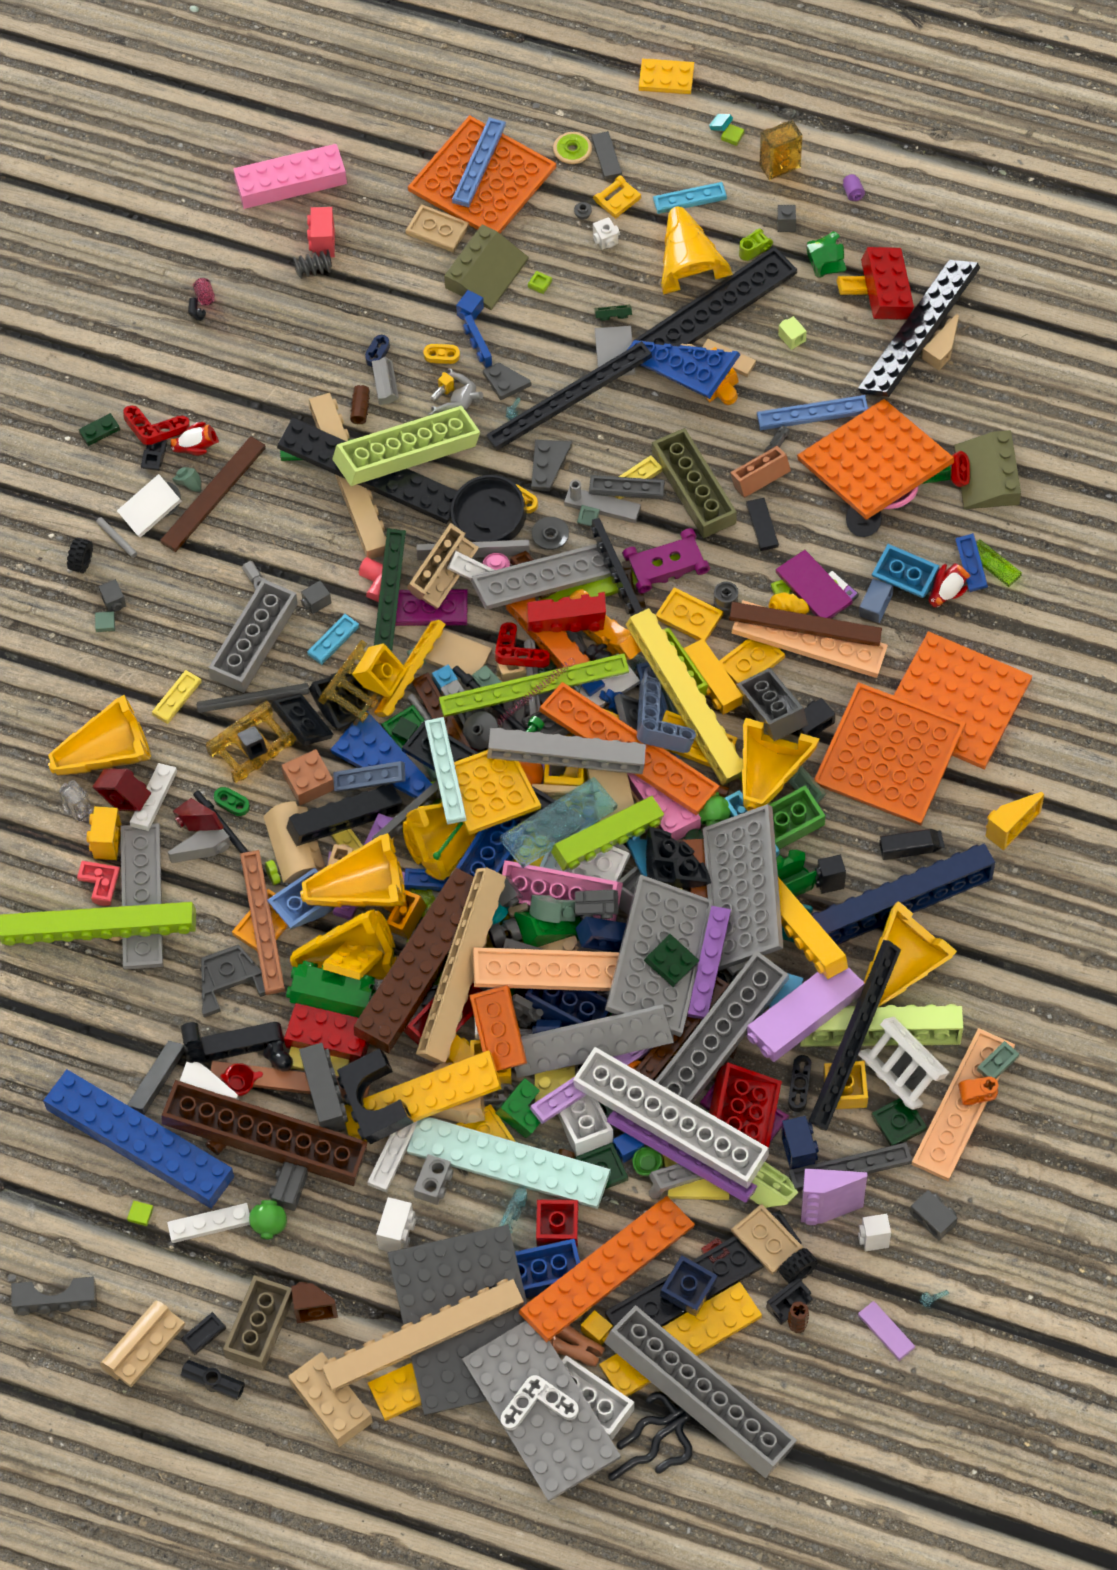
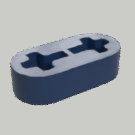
M377 335L367 349L365 359L370 367H372V361L380 360L387 354L390 343L386 335Z

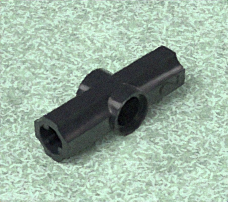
M189 1359L182 1368V1378L199 1384L210 1392H218L237 1401L243 1393L244 1382L222 1374L216 1368H208ZM211 1377L218 1378V1380L214 1383L208 1382L209 1378Z

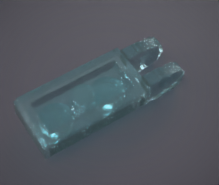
M524 1187L515 1190L516 1192H514L499 1226L508 1224L511 1234L513 1231V1227H511L513 1221L519 1219L521 1214L520 1208L526 1205L527 1190Z

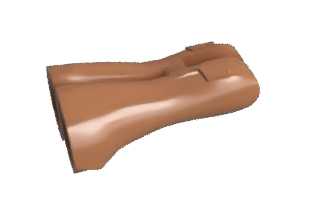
M570 1325L550 1340L557 1354L567 1355L592 1367H596L599 1362L596 1356H602L605 1350L602 1345L579 1333Z

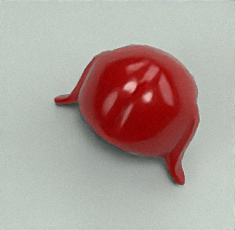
M236 1063L230 1065L220 1077L221 1081L239 1097L249 1093L253 1088L254 1082L262 1077L263 1073L261 1071L253 1072L248 1065Z

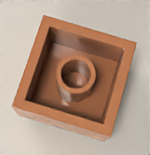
M316 749L281 765L283 776L299 806L334 791L333 778Z

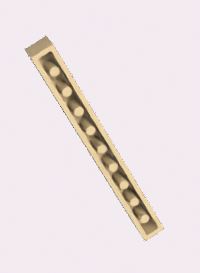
M330 393L310 398L309 408L316 427L348 441L350 439L349 433L342 426L344 424L342 415L337 413L338 405L336 399H332ZM335 475L365 556L370 559L384 556L386 536L383 531H385L383 521L378 520L379 512L376 504H372L373 496L371 490H367V488L358 484L350 486L346 479Z
M487 867L476 870L416 1051V1055L434 1063H445L450 1055V1047L456 1037V1028L462 1018V1010L468 1000L470 986L474 982L473 949L474 947L484 948L486 945V937L493 924L494 913L499 906L498 900L505 887L506 876Z
M508 1278L496 1283L497 1287L492 1289L486 1287L478 1291V1295L473 1298L466 1296L458 1301L459 1304L451 1307V1304L439 1309L440 1313L427 1314L421 1317V1321L413 1324V1322L407 1323L401 1327L402 1330L396 1333L394 1331L382 1335L383 1339L379 1341L370 1340L364 1343L363 1348L357 1351L353 1348L346 1351L344 1357L339 1359L333 1357L325 1361L322 1369L332 1392L524 1305L514 1279L510 1281Z

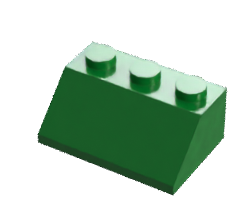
M530 911L514 913L525 944L540 947L574 935L577 941H579L575 928L582 921L580 916L576 915L575 921L553 923L534 918L529 914Z

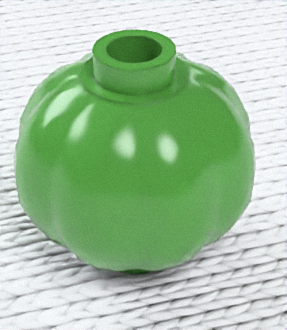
M716 792L699 812L701 823L705 824L706 827L729 819L731 816L728 807L729 803L724 797L719 796V792Z
M263 1200L260 1205L254 1206L251 1210L249 1223L251 1228L261 1235L262 1239H273V1235L281 1233L286 1227L287 1215L281 1206H277L276 1201Z

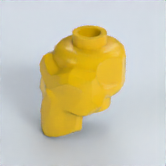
M786 592L774 594L769 601V608L801 614L809 612L807 603L794 594Z

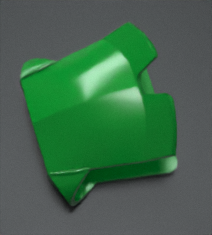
M835 231L818 240L807 242V255L817 278L823 277L826 274L846 271L843 260L844 246L842 243L836 244V240L840 235Z
M789 850L787 858H783L780 854L776 857L778 877L795 897L814 888L817 872H809L804 867L805 852Z

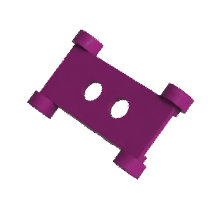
M689 528L682 531L680 534L681 540L640 553L637 552L635 547H628L623 550L624 560L630 561L637 578L636 588L639 593L650 591L652 589L651 584L667 583L668 579L672 576L676 580L693 570L698 575L709 572L711 568L708 561L704 560L695 541L697 536L694 529ZM677 553L680 555V559L673 561L670 559V555ZM653 560H662L663 564L661 566H654L652 564Z

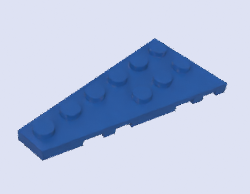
M634 340L628 349L640 343L641 341ZM642 341L651 352L652 358L642 363L641 366L710 399L739 358L740 353L738 351L725 352L722 349L707 350L703 347L684 345L679 347L672 346L671 344L659 345L654 342Z
M366 709L360 713L330 749L332 754L358 768L399 761L405 762L406 781L392 784L396 789L415 799L432 785Z

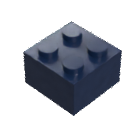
M806 1116L782 1121L781 1139L790 1170L813 1165L818 1160L817 1153L819 1149L817 1141H813L812 1134H814L812 1123L807 1121Z
M681 1255L664 1283L660 1296L696 1317L716 1284L717 1275Z

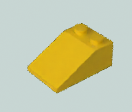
M1039 792L993 810L987 817L986 837L1004 851L1040 814L1044 793Z

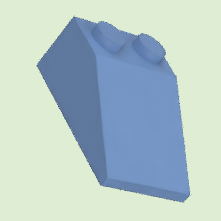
M313 868L267 900L290 929L324 917L335 908L308 905L301 899L302 882L318 872L316 868Z

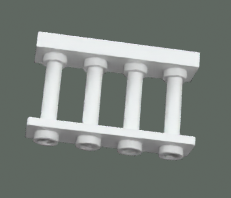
M895 1017L886 1018L880 1024L885 1029V1033L872 1049L860 1050L858 1055L862 1058V1061H865L867 1066H870L875 1071L876 1076L883 1080L889 1086V1089L903 1100L905 1106L912 1110L920 1108L923 1102L919 1099V1096L931 1081L944 1079L950 1072ZM892 1037L899 1047L884 1064L877 1055ZM906 1051L913 1061L898 1078L891 1069ZM921 1066L926 1071V1076L912 1092L905 1085V1082L917 1067Z

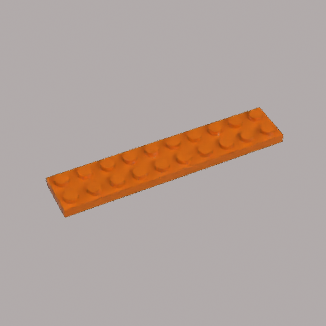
M563 682L539 708V712L576 736L644 744L637 739V731ZM646 744L643 774H634L696 816L720 787L665 749Z
M665 1196L519 1310V1314L546 1342L550 1341L689 1232L695 1224L668 1196Z

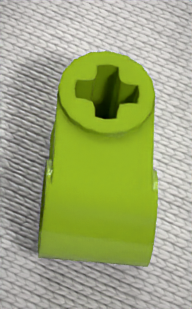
M761 228L741 239L739 257L742 260L750 261L759 254L769 250L773 245V240L767 238Z

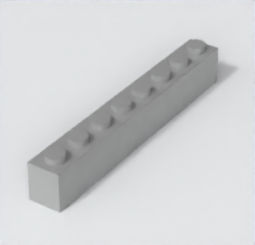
M490 728L487 758L643 774L646 744Z

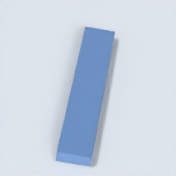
M488 118L452 198V203L470 207L504 131L506 122Z
M865 395L759 411L757 412V420L761 431L780 428L781 426L786 427L857 416L866 411L868 405Z

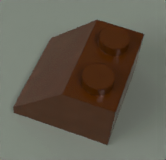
M299 1282L291 1286L297 1324L338 1318L335 1299L313 1283Z

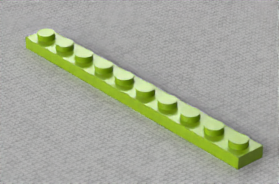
M625 653L442 696L439 697V703L443 717L552 692L562 682L569 687L628 674L629 667Z

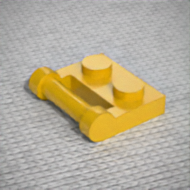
M619 175L615 178V182L601 193L595 194L593 199L616 219L639 201L641 194ZM618 187L622 188V190H620L608 201L605 200V198L609 196L612 192H614Z

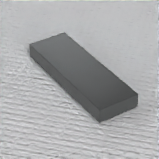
M609 131L591 135L604 179L608 180L617 178L619 175L622 176Z

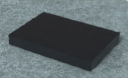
M302 694L272 702L271 707L302 746L325 741L333 737V732Z

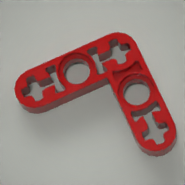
M130 405L123 410L125 422L145 445H151L178 436L190 427L189 418L186 416H177L151 425L137 406ZM162 429H169V431H166V432H163V431H161V430H162Z
M506 622L501 625L495 649V661L498 664L544 668L550 664V653L546 650L515 647L517 639L516 624Z

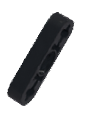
M806 1055L797 1056L793 1062L788 1106L794 1112L803 1111L807 1103L812 1062ZM801 1062H805L806 1065L804 1066L803 1073H799ZM797 1079H802L806 1085L798 1088L794 1082ZM796 1093L800 1094L799 1105H795L794 1102L796 1100Z

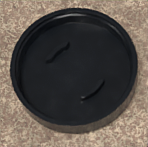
M482 475L469 480L457 491L451 504L452 522L455 527L466 533L464 537L470 542L512 540L523 528L527 515L526 504L519 488L511 480L498 475Z

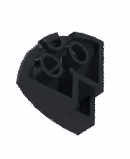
M356 667L331 674L329 678L315 681L309 688L320 711L336 730L352 723L363 711L368 701V689L364 688L352 675Z
M653 827L648 828L646 845L647 877L682 889L701 887L712 883L703 862L699 863L694 856L695 851L684 841L679 843L671 838L672 834L667 831Z

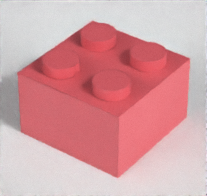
M311 207V215H307L309 251L316 252L319 257L320 251H323L326 255L327 250H329L330 257H335L332 207Z

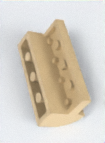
M451 523L407 586L408 590L416 598L424 600L436 609L439 608L460 576L447 569L453 552L457 551L472 558L479 548L464 537L466 533Z
M296 801L278 804L263 816L283 883H293L313 868H316L318 872L325 868L318 841L315 840L296 847L286 829L289 817L296 813L301 814L308 811L307 807L297 806Z
M155 1300L100 1363L101 1368L115 1380L121 1379L129 1387H132L183 1329L185 1322L173 1314L166 1305Z

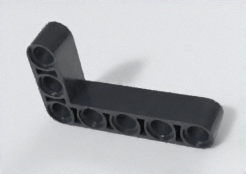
M195 1022L186 1023L180 1028L189 1063L198 1062L202 1064L262 1051L272 1042L279 1040L284 1042L279 1022L260 1024L201 1037L199 1025Z

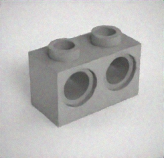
M428 1154L414 1187V1197L438 1205L439 1200L445 1196L446 1182L450 1181L453 1176L454 1170L451 1168V1161ZM435 1169L443 1170L440 1174H436L433 1171ZM428 1187L436 1188L432 1192L426 1190Z

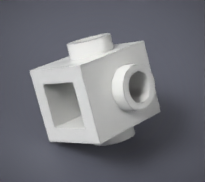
M609 217L593 223V239L596 244L600 245L602 250L618 244L620 231L616 225H613Z

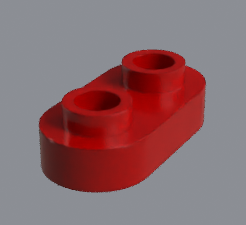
M958 451L952 455L954 463L951 464V480L957 487H963L969 484L970 464L967 454L963 451Z

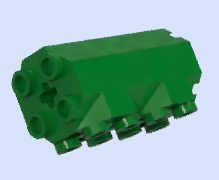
M303 961L298 967H293L291 971L293 981L292 985L287 989L286 998H290V1003L293 1004L298 1003L359 1018L375 994L374 986H378V982L372 976L364 975L358 980L323 970V965L322 968H318V964Z

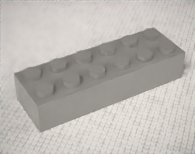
M262 579L208 667L212 680L245 693L297 607L296 593Z

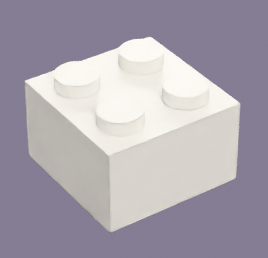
M388 1197L376 1234L379 1250L391 1252L409 1247V1232L414 1230L416 1224L412 1203Z

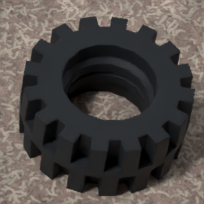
M78 537L72 541L68 551L69 555L67 556V568L69 570L80 573L86 572L93 552L92 541Z
M803 1248L793 1253L791 1257H788L782 1263L783 1265L780 1266L779 1273L788 1284L797 1277L802 1281L808 1274L812 1273L818 1261L807 1248Z

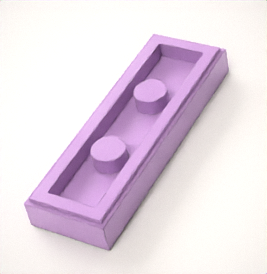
M874 1301L858 1313L859 1318L898 1361L915 1349V1345Z

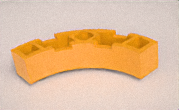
M583 589L576 590L570 595V599H580L581 595L589 593L585 590L583 591ZM607 615L605 616L604 630L597 632L582 630L595 643L606 644L607 648H604V650L612 655L625 653L626 660H631L641 652L630 631L620 626L616 620H611Z

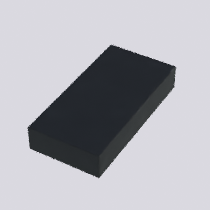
M211 1312L181 1338V1341L196 1355L222 1333L226 1326Z

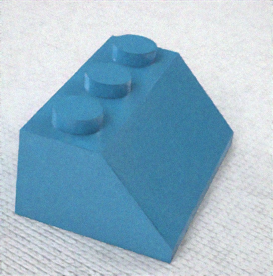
M887 544L871 576L924 598L933 587L939 565Z

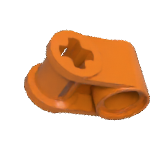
M993 1077L967 1079L958 1084L963 1105L992 1101L998 1095V1082Z

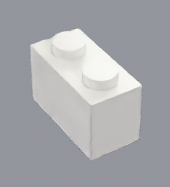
M887 1214L863 1217L862 1225H859L860 1233H858L859 1244L864 1246V1251L889 1248L891 1230Z

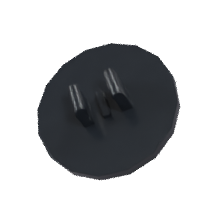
M850 506L846 515L847 527L856 536H872L881 526V511L866 520Z

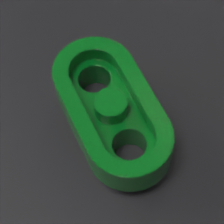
M220 787L214 792V801L217 806L236 816H244L249 812V801L243 795L227 787Z

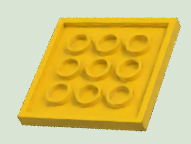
M488 750L454 762L466 815V821H463V824L469 835L541 809V804L519 761L487 758Z

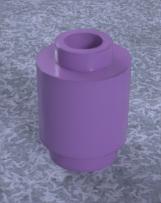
M854 174L847 175L843 179V187L850 201L861 200L865 195V191L860 179Z

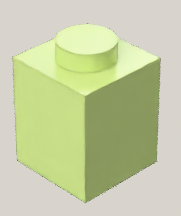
M794 316L780 323L778 336L791 350L806 342L807 331Z

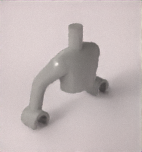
M449 368L447 370L448 375L453 377L454 382L457 380L465 386L454 390L451 396V403H446L439 407L432 406V413H429L428 416L459 406L467 410L473 400L483 398V393L476 392V385L467 377L455 373Z

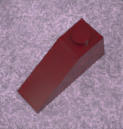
M192 798L173 810L176 816L174 818L176 824L188 831L221 830L224 828L214 811Z

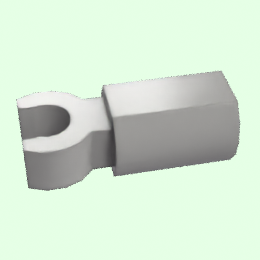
M249 561L243 564L242 569L251 583L254 584L256 591L264 578H262L254 563Z

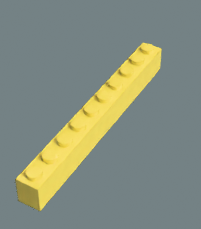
M648 608L631 616L626 623L628 630L688 728L695 731V741L722 786L741 777L743 759L739 758L734 744L728 740L725 729L719 725L714 711L706 703L705 696L699 692L695 679L690 677L685 663L677 655L676 648L670 644L667 633L658 624L656 615Z

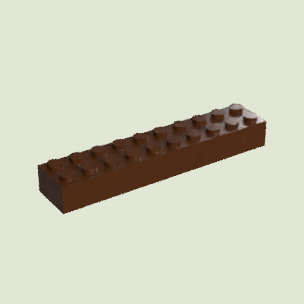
M458 868L454 869L355 1023V1036L388 1054L390 1053L445 967L474 879L472 875Z
M175 1080L162 1113V1125L279 1163L289 1162L294 1165L303 1166L310 1173L351 1186L355 1185L367 1151V1141Z

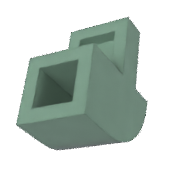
M532 895L529 914L536 919L546 922L575 921V900H556L550 895Z

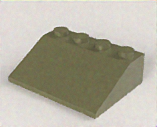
M482 224L444 275L445 288L461 296L469 290L483 297L484 307L492 310L529 257L500 233Z
M1011 430L990 432L954 445L955 453L958 451L965 452L970 464L969 484L960 487L964 509L1020 504L1021 488Z

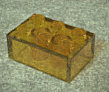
M793 119L761 132L759 165L769 180L801 168L803 135Z

